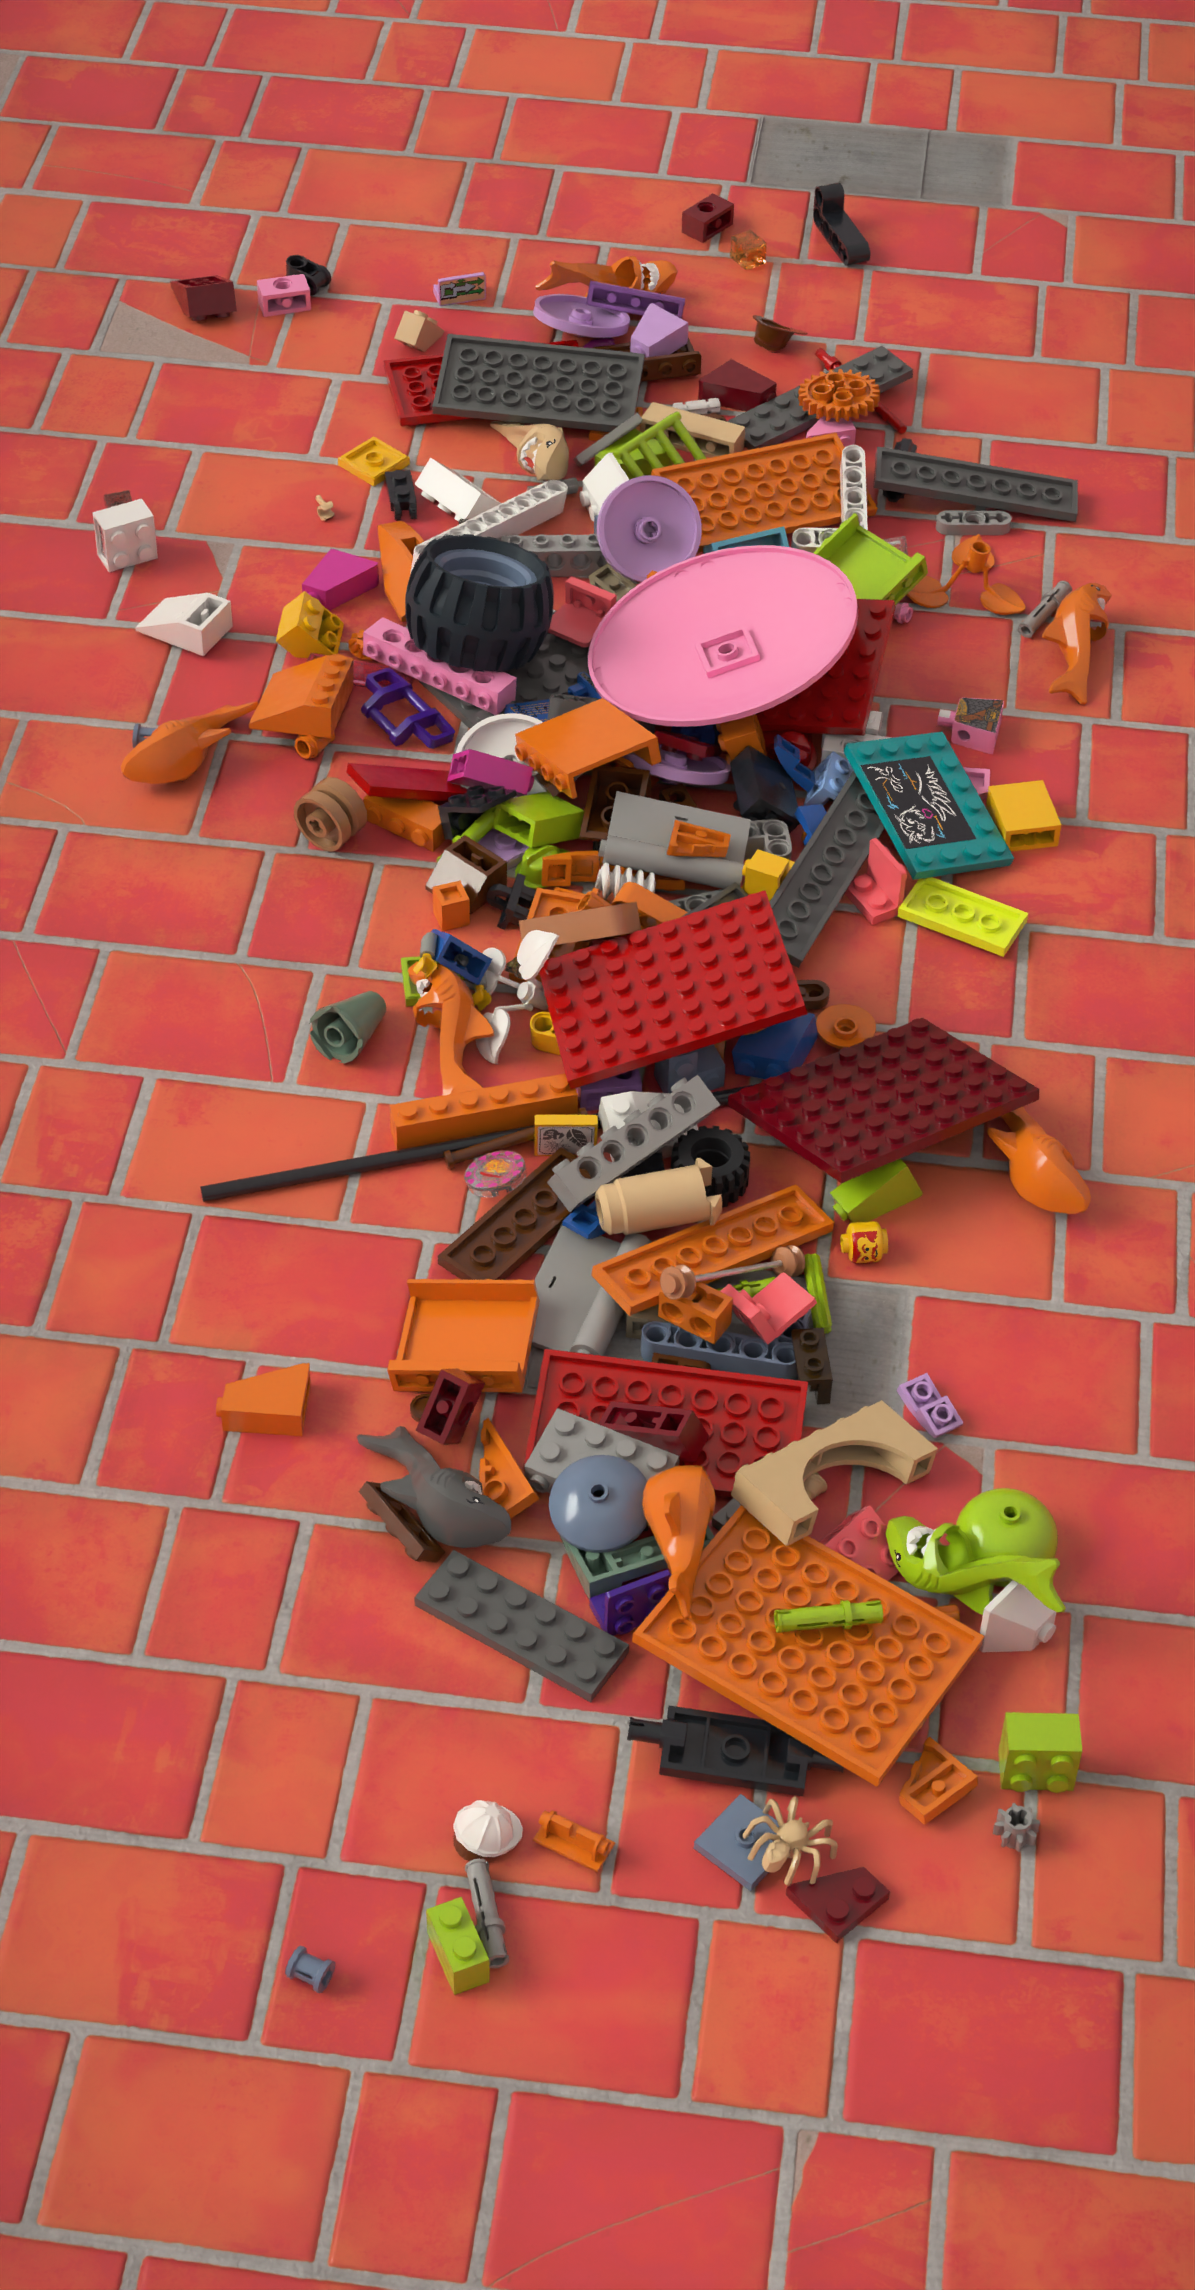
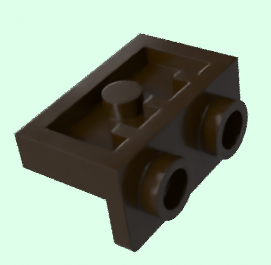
M824 1328L794 1329L791 1331V1340L798 1380L808 1382L809 1392L815 1391L817 1405L830 1404L833 1378Z

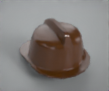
M753 316V319L757 321L754 342L770 351L783 349L794 333L808 334L801 330L782 326L761 316Z

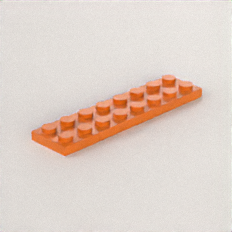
M795 1184L721 1214L715 1225L711 1226L710 1221L706 1220L594 1265L592 1277L631 1316L659 1304L660 1277L667 1267L686 1265L691 1268L696 1276L750 1266L770 1258L778 1247H786L788 1245L799 1246L832 1232L835 1222ZM720 1278L710 1279V1280H705V1281H700V1282H702V1283H704V1284H708V1283L713 1282V1281H715V1280H717V1279H720Z

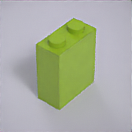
M547 791L511 798L497 805L493 828L530 848L579 838L584 810L557 796H551Z

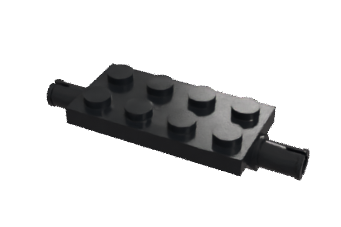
M668 1706L667 1720L663 1719V1723L630 1717L628 1741L634 1740L659 1744V1748H662L659 1775L803 1796L807 1770L810 1771L811 1767L834 1770L841 1773L844 1770L843 1766L763 1719L676 1706Z

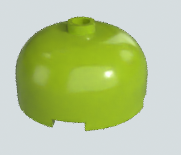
M997 1488L985 1491L972 1498L958 1516L956 1525L960 1527L970 1540L975 1559L998 1555H1024L1030 1558L1041 1559L1055 1558L1058 1546V1532L1054 1518L1041 1501L1024 1491L1011 1488ZM1011 1581L997 1582L994 1585L1006 1587Z

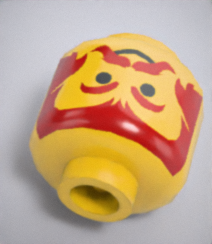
M875 1221L852 1222L848 1225L846 1234H841L840 1236L842 1253H848V1257L853 1263L879 1262L883 1254L888 1252L887 1230L885 1228L881 1229L880 1224Z

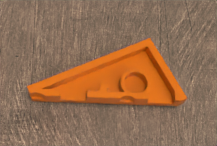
M487 1418L483 1421V1428L481 1430L484 1458L480 1459L479 1481L482 1483L483 1495L504 1507L511 1519L540 1498L495 1426Z

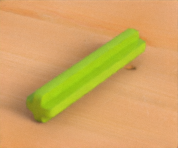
M816 1253L804 1255V1275L807 1292L817 1301V1304L811 1308L814 1328H824V1333L828 1334L832 1330V1320L821 1259Z

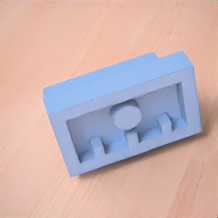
M833 751L813 770L815 773V786L809 793L807 792L803 806L825 805L830 798L836 799L854 771L846 758Z

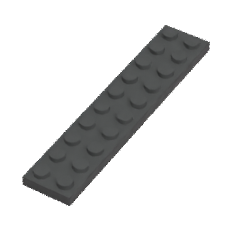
M854 771L770 900V905L790 963L797 968L803 962L868 857L870 840L874 838L879 839L885 829Z

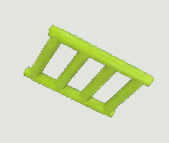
M677 411L613 452L614 457L622 460L633 478L645 476L629 454L637 448L652 469L663 467L647 444L654 437L674 465L685 463L664 433L666 429L672 426L695 460L706 459L704 453L680 421L682 417Z

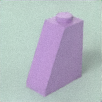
M651 303L631 336L630 352L645 354V357L669 355L688 343V322Z

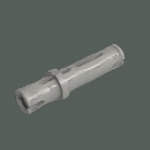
M1059 581L1051 592L1045 593L1039 605L1019 624V633L1026 638L1032 637L1053 612H1056L1066 595L1071 593V585L1066 581Z
M480 1858L474 1859L465 1865V1872L467 1873L477 1919L475 1928L488 1955L489 1968H500L509 1962V1955L507 1954L503 1936L506 1930L505 1923L499 1918L488 1861L486 1862L485 1859Z

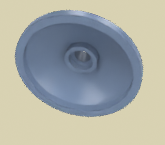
M593 1455L572 1463L558 1476L549 1496V1511L556 1531L572 1546L588 1552L603 1553L625 1547L643 1532L648 1523L642 1506L643 1491L647 1480L637 1467L616 1456ZM597 1490L605 1492L601 1497L593 1496V1493Z

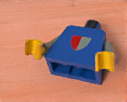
M433 929L423 936L420 947L421 959L413 967V971L418 974L421 970L427 980L436 970L437 963L455 972L460 978L472 983V989L476 991L472 994L474 1006L477 1005L479 1011L484 1009L492 1001V997L485 990L487 988L485 972L492 959L451 934Z

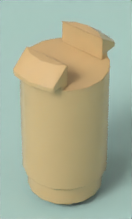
M696 1158L695 1165L615 1179L613 1183L600 1185L595 1193V1203L602 1230L609 1235L618 1233L630 1235L709 1220L711 1226L715 1225L722 1212L721 1194L706 1196L705 1186L711 1185L712 1166L703 1159Z

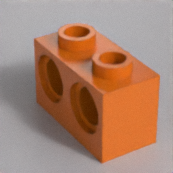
M700 1281L696 1282L693 1294L686 1298L681 1297L672 1300L664 1295L662 1289L659 1291L658 1317L712 1344L718 1341L731 1324L733 1298Z

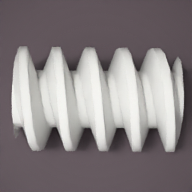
M605 862L601 869H599L595 888L602 891L604 900H607L610 893H613L615 898L622 885L626 882L637 883L655 893V875L653 872H650L647 878L644 879L643 871L638 870L633 877L630 867L621 874L620 865H616L612 872H610L609 863Z

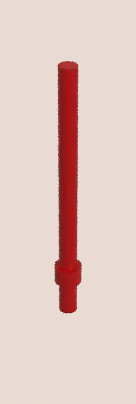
M819 348L815 353L816 357L824 363V367L828 371L842 365L835 356H830L822 348ZM879 401L878 407H874V411L899 434H904L907 427Z

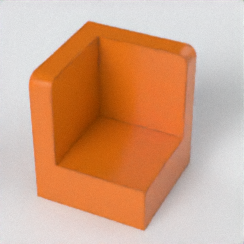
M461 881L433 887V913L442 931L470 924V899Z

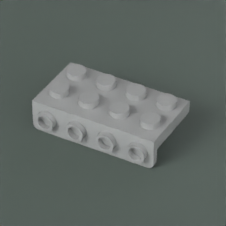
M557 1408L524 1468L525 1476L534 1490L541 1493H550L554 1482L564 1469L588 1456L611 1455L622 1458L637 1467L647 1481L664 1470L678 1466L680 1459L678 1455ZM597 1490L593 1493V1496L601 1497L605 1492ZM647 1523L643 1531H648L649 1523Z

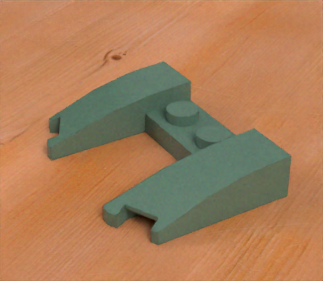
M708 1525L702 1551L714 1538ZM654 1535L631 1542L618 1550L603 1553L578 1549L561 1537L570 1562L588 1599L621 1587L622 1582L668 1568Z

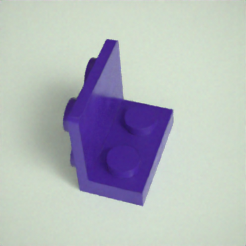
M664 1570L589 1598V1607L602 1630L614 1636L616 1634H626L633 1628L640 1626L669 1591L670 1571Z

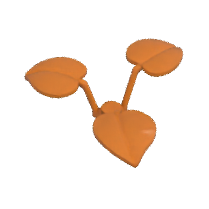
M980 534L966 539L954 548L951 557L959 568L945 586L942 587L941 583L935 578L925 576L907 594L913 602L923 607L938 608L944 606L949 599L945 592L949 590L962 570L967 568L973 573L983 572V585L986 591L981 593L980 601L987 610L995 614L1010 615L1021 613L1026 609L1022 599L1010 587L1001 583L989 585L988 570L993 568L995 559L991 553V547L982 540Z

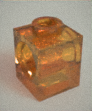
M752 230L731 236L730 257L745 270L766 263L767 243Z

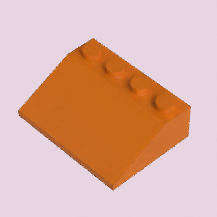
M342 654L325 655L273 673L250 720L249 729L299 735L311 734L317 737L331 738L353 689L354 658L345 657Z

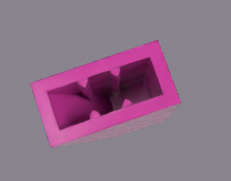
M331 548L302 583V593L306 591L313 598L318 599L330 611L377 587L379 584L378 562Z
M468 749L453 754L447 782L468 787L482 785L484 789L504 786L505 789L516 790L517 796L515 797L527 795L533 787V767Z

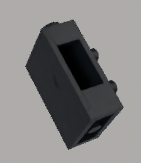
M748 745L730 762L737 794V800L733 803V807L735 810L740 811L741 818L751 819V821L781 820L787 824L789 833H791L800 824L794 815L798 804L792 778L781 764Z

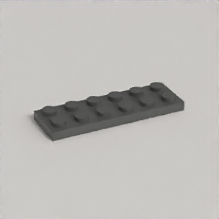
M455 1550L450 1553L414 1598L416 1607L589 1702L593 1701L629 1653V1644Z

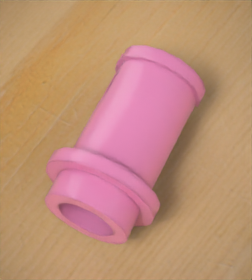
M897 603L893 618L897 619V622L900 624L908 623L912 617L913 608L909 607L908 603Z

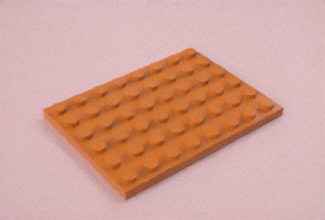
M741 1505L701 1553L693 1586L690 1618L683 1619L676 1595L669 1590L635 1630L632 1642L878 1787L982 1646L985 1636L809 1536L788 1546L784 1545ZM848 1600L850 1603L880 1600L883 1607L882 1623L852 1625L851 1629H843L841 1626L777 1633L774 1624V1611L776 1609L829 1606L840 1604V1601Z

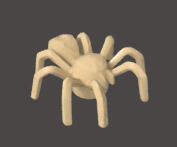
M796 1796L791 1799L787 1808L789 1811L787 1823L783 1821L778 1803L774 1799H769L763 1813L767 1814L773 1808L779 1827L768 1816H760L750 1822L742 1835L746 1839L756 1825L762 1822H766L772 1831L777 1834L775 1835L770 1832L763 1834L755 1842L748 1855V1859L753 1861L760 1847L768 1839L773 1840L764 1853L762 1866L766 1872L774 1873L784 1865L787 1858H793L784 1884L787 1886L791 1885L803 1852L814 1856V1867L809 1883L815 1884L821 1866L820 1852L807 1846L830 1845L831 1859H835L838 1849L837 1842L831 1838L809 1840V1838L824 1827V1836L829 1837L833 1820H822L811 1830L807 1831L809 1822L803 1823L801 1817L798 1820H794L799 1802Z

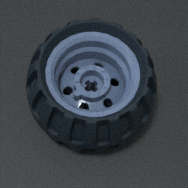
M472 534L447 535L441 539L430 541L414 564L406 590V621L410 637L414 640L415 646L436 660L444 661L458 668L473 669V671L506 672L510 669L524 667L527 662L530 663L542 646L553 615V584L548 565L545 561H541L538 555L521 548L517 544L488 536L481 537Z

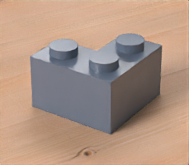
M714 1044L655 1063L654 1077L663 1093L671 1094L672 1090L670 1088L679 1080L685 1077L689 1081L697 1075L709 1090L724 1087L725 1064Z

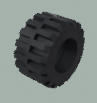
M700 1126L699 1130L690 1129L687 1131V1135L682 1134L678 1137V1142L674 1143L672 1149L671 1169L695 1165L696 1158H701L712 1167H715L712 1168L711 1185L705 1186L707 1197L721 1194L723 1208L728 1206V1202L735 1203L738 1201L739 1196L744 1195L749 1180L750 1152L748 1151L747 1143L742 1142L741 1136L738 1134L732 1135L731 1130L727 1128L721 1130L719 1126H713V1128Z

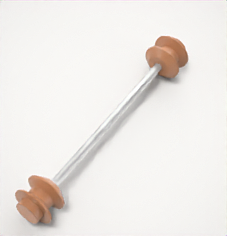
M788 1245L776 1248L770 1262L696 1276L691 1268L686 1265L671 1266L662 1272L660 1286L666 1297L676 1300L681 1297L691 1296L695 1291L696 1282L769 1268H772L776 1276L786 1273L789 1277H796L805 1268V1256L799 1247Z

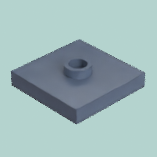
M740 1794L694 1841V1849L749 1891H752L769 1873L764 1870L762 1859L767 1847L773 1840L768 1839L760 1847L753 1861L748 1859V1855L755 1842L767 1832L777 1834L772 1831L766 1822H762L756 1825L746 1839L742 1835L750 1822L760 1816H768L777 1827L779 1826L776 1819L768 1813L764 1814L760 1807Z

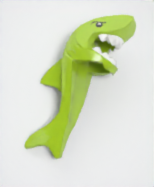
M901 1516L889 1520L885 1534L890 1555L897 1570L915 1588L931 1593L953 1595L972 1610L983 1615L984 1608L993 1600L994 1584L1014 1580L1025 1586L1046 1607L1056 1612H1064L1066 1610L1053 1585L1054 1574L1060 1566L1057 1558L1041 1559L1030 1558L1024 1555H998L975 1559L970 1540L960 1527L953 1523H943L933 1530L913 1517ZM945 1533L948 1534L946 1540L951 1543L950 1545H943L939 1541Z

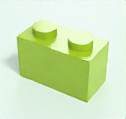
M462 1897L426 1909L427 1933L453 1994L456 1995L489 1983V1958Z

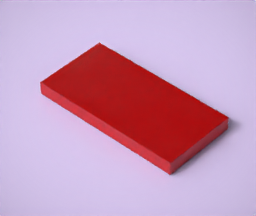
M348 763L346 773L368 796L448 802V798L451 796L467 793L465 787L447 782L449 771L356 763Z

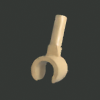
M317 495L315 499L320 505L317 507L320 519L325 521L334 517L335 513L331 510L333 502H325L320 495Z

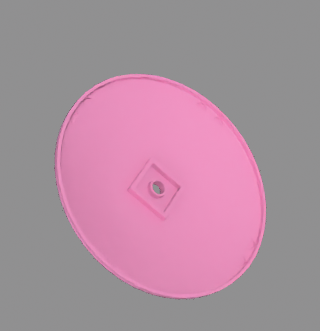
M755 545L705 553L674 564L644 580L624 595L607 612L594 632L589 646L588 669L596 691L602 698L629 717L650 724L678 727L704 726L754 715L802 692L819 680L840 659L849 646L858 622L856 594L847 576L837 566L823 557L805 550L783 546Z

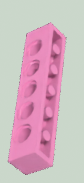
M383 617L363 632V655L487 712L498 715L507 704L515 701L517 678L505 672H481L463 667L458 668L444 661L436 660L415 646L408 628Z

